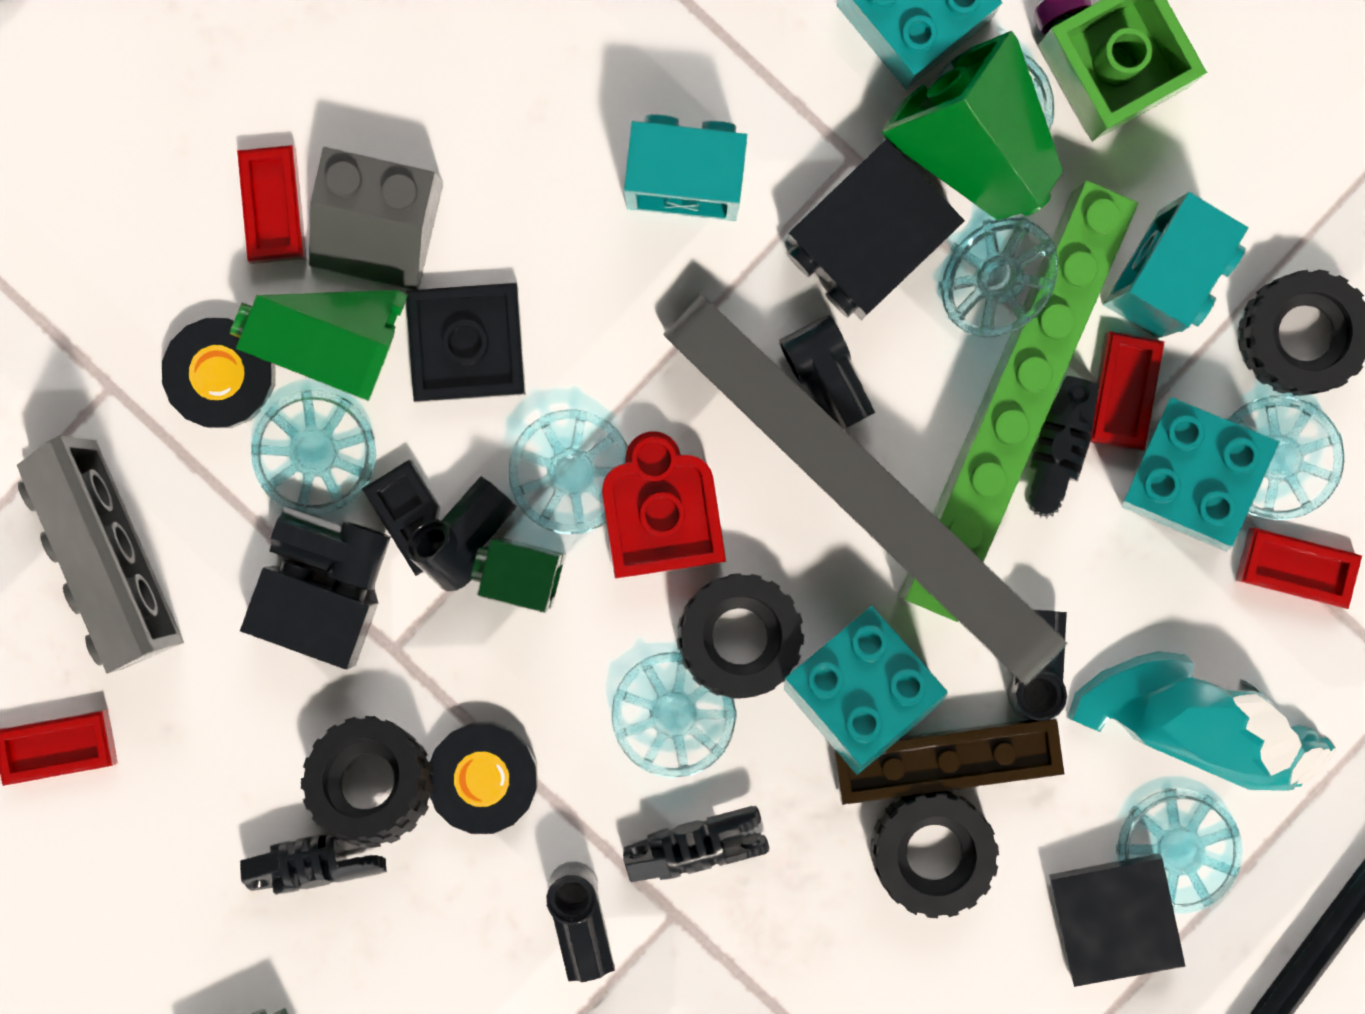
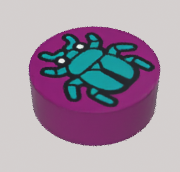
M1044 0L1036 7L1033 15L1041 33L1046 35L1052 27L1092 6L1091 0Z

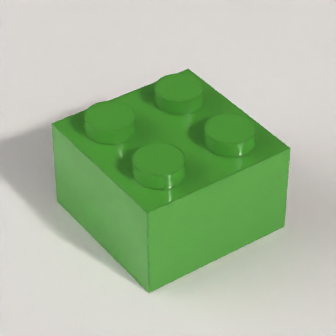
M1101 0L1052 27L1038 45L1092 142L1187 90L1207 74L1205 67L1167 0Z

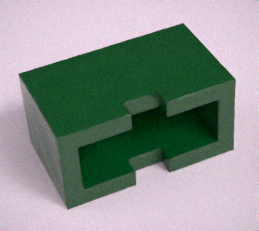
M503 537L491 539L490 546H485V548L479 547L472 570L471 580L480 582L477 596L546 613L548 609L553 607L566 553Z

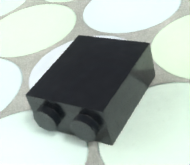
M886 139L788 233L785 242L791 249L786 254L803 274L810 277L815 272L830 287L825 295L837 310L847 318L854 313L862 321L958 229L965 220Z

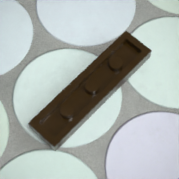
M1055 717L1045 721L1030 719L901 737L858 775L833 748L840 802L842 805L1065 775L1058 722Z

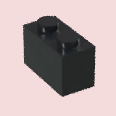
M283 560L280 567L275 565L262 567L240 632L345 670L356 666L379 604L365 598L368 590L335 580L333 586L312 579L315 573L314 569L289 560Z

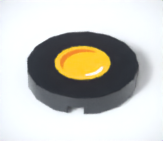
M204 318L185 326L170 341L162 360V386L169 403L186 420L205 428H234L253 420L262 411L260 409L266 404L267 399L271 397L275 388L276 365L236 349L239 337L230 334L234 320L229 318Z
M472 722L453 730L434 749L429 762L432 764L434 775H431L434 791L430 799L435 811L452 827L470 834H494L513 826L529 810L538 788V764L529 744L512 730L495 722Z

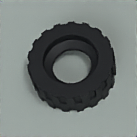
M1308 269L1297 271L1275 279L1273 282L1261 287L1256 292L1257 296L1246 304L1244 318L1240 319L1238 330H1241V340H1238L1240 351L1243 350L1246 359L1244 363L1248 370L1252 369L1257 375L1256 379L1263 385L1268 384L1272 386L1273 391L1282 394L1293 393V396L1327 392L1330 389L1339 388L1348 383V379L1351 376L1358 375L1364 368L1362 364L1365 361V302L1362 298L1364 296L1358 288H1353L1349 285V280L1341 275L1333 276L1329 274V271L1320 269L1313 272H1308ZM1311 306L1317 308L1327 316L1331 323L1333 332L1331 344L1328 350L1315 360L1302 361L1295 359L1281 345L1279 339L1281 321L1295 307Z
M730 574L709 582L689 599L677 626V629H679L678 639H676L677 649H680L681 662L685 670H689L693 676L692 679L699 686H704L709 690L708 692L733 699L756 697L776 689V686L785 682V677L790 674L793 667L798 665L801 658L799 654L800 647L804 645V634L801 632L802 617L800 613L796 612L793 606L795 602L790 595H785L779 589L781 586L775 582H767L761 579L762 576L755 574ZM732 609L752 611L760 617L767 630V643L764 651L756 660L747 664H733L726 661L718 654L713 644L712 634L716 621L721 615Z
M365 716L364 719L352 717L345 719V723L339 726L333 725L327 729V734L321 739L318 738L312 745L313 750L309 758H305L303 764L305 771L304 777L301 778V789L304 790L305 798L302 800L305 808L311 811L313 815L312 820L319 827L327 830V833L359 847L361 844L370 848L381 847L382 843H394L400 840V836L404 833H410L417 826L416 822L421 815L425 816L429 808L427 805L429 797L433 796L434 785L431 781V775H434L433 767L426 758L428 754L424 747L416 741V738L387 719L381 721L376 716ZM368 754L379 755L385 758L393 769V789L388 798L379 806L371 809L355 808L347 802L342 792L344 772L349 764L358 757Z
M949 790L904 796L895 804L891 802L884 810L886 813L881 820H877L874 827L876 833L874 839H871V851L873 853L872 863L874 870L889 896L897 904L900 903L907 911L915 915L922 913L927 918L936 919L941 915H948V917L959 915V911L965 908L970 910L977 905L976 901L983 894L986 896L990 890V882L993 876L996 877L999 867L996 864V856H999V847L994 840L993 835L995 833L984 815L970 801L962 796L955 795ZM929 825L944 826L954 832L960 841L962 850L961 860L954 872L945 878L930 880L919 876L911 869L907 860V846L911 837L919 829Z

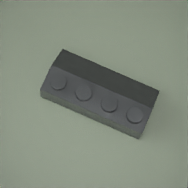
M58 436L46 442L18 463L16 466L22 480L18 481L19 493L26 506L31 511H36L44 529L40 534L42 546L50 560L54 563L58 562L67 582L63 584L65 599L71 610L75 614H81L89 632L85 636V643L93 661L99 666L103 665L106 674L125 669L183 644L182 636L97 441Z

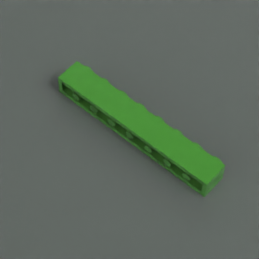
M1087 180L1072 191L933 512V515L983 562L1139 204ZM907 573L897 597L958 622L918 581Z

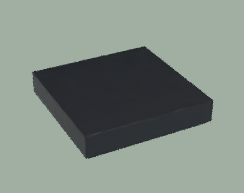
M518 283L406 290V294H408L406 303L413 402L526 395Z
M1160 853L1049 874L1074 987L1186 966L1164 862Z

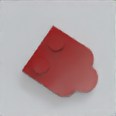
M649 431L635 437L627 447L625 463L610 470L602 484V500L614 578L618 579L726 562L714 477L710 467L696 456L681 455L676 442L662 432Z

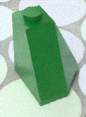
M1011 30L970 47L951 62L954 69L941 76L929 89L922 84L908 95L881 131L884 138L888 139L893 146L997 221L1017 214L1029 216L1041 210L1050 201V192L1063 172L1021 46Z
M399 290L256 295L253 306L241 303L230 334L239 337L236 349L369 401L396 332L394 323L397 316H400L403 311L408 294Z

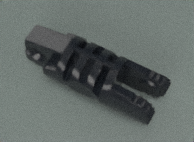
M1066 376L1041 428L1029 466L1031 469L1036 470V474L1031 487L1032 494H1029L1030 500L1028 501V504L1031 505L1030 510H1033L1034 515H1039L1040 518L1054 517V513H1058V508L1062 506L1060 502L1064 500L1069 481L1078 482L1095 429L1093 422L1099 385L1089 380Z
M749 806L707 817L706 821L696 820L677 825L672 830L669 828L662 829L647 835L648 839L624 847L623 861L630 882L660 878V880L681 877L682 873H688L689 875L711 869L716 864L723 866L768 853L770 847L765 834L762 835L761 833L757 834L754 832L753 834L740 835L742 832L747 833L749 830H753L761 823L759 809L757 806Z
M328 833L327 835L320 834L297 839L293 842L286 841L270 846L269 853L240 860L241 882L250 891L273 888V893L278 895L296 892L299 889L325 886L333 882L339 883L387 872L386 858L378 855H368L347 859L345 851L362 848L366 845L361 844L360 847L352 845Z

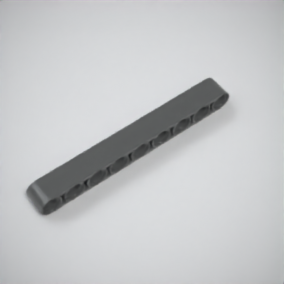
M702 294L663 333V336L1022 683L1027 686L1068 644Z

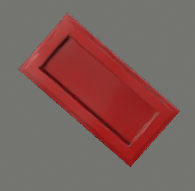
M293 145L237 150L247 261L251 264L307 259L296 148Z
M1112 331L1105 334L1096 383L1099 385L1093 422L1095 429L1091 438L1092 443L1145 451L1165 341Z
M1249 527L1235 581L1349 609L1363 555Z
M108 709L0 729V776L2 786L118 764Z

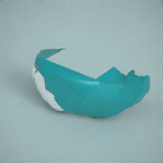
M1156 651L1136 656L1101 671L1075 693L1067 716L1068 719L1098 732H1101L1108 719H1113L1124 727L1134 740L1248 790L1289 791L1294 790L1295 787H1302L1304 782L1324 770L1337 750L1328 738H1319L1316 731L1312 728L1300 725L1290 727L1286 717L1250 683L1246 682L1257 692L1227 690L1210 682L1194 678V662L1187 655Z

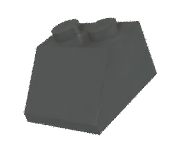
M323 146L310 202L309 266L410 290H419L443 188L442 181L433 171Z

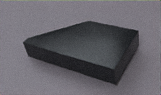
M407 460L368 484L362 490L414 575L419 576L424 572L410 560L406 552V546L414 530L421 524L429 520L438 519L441 507L413 461Z

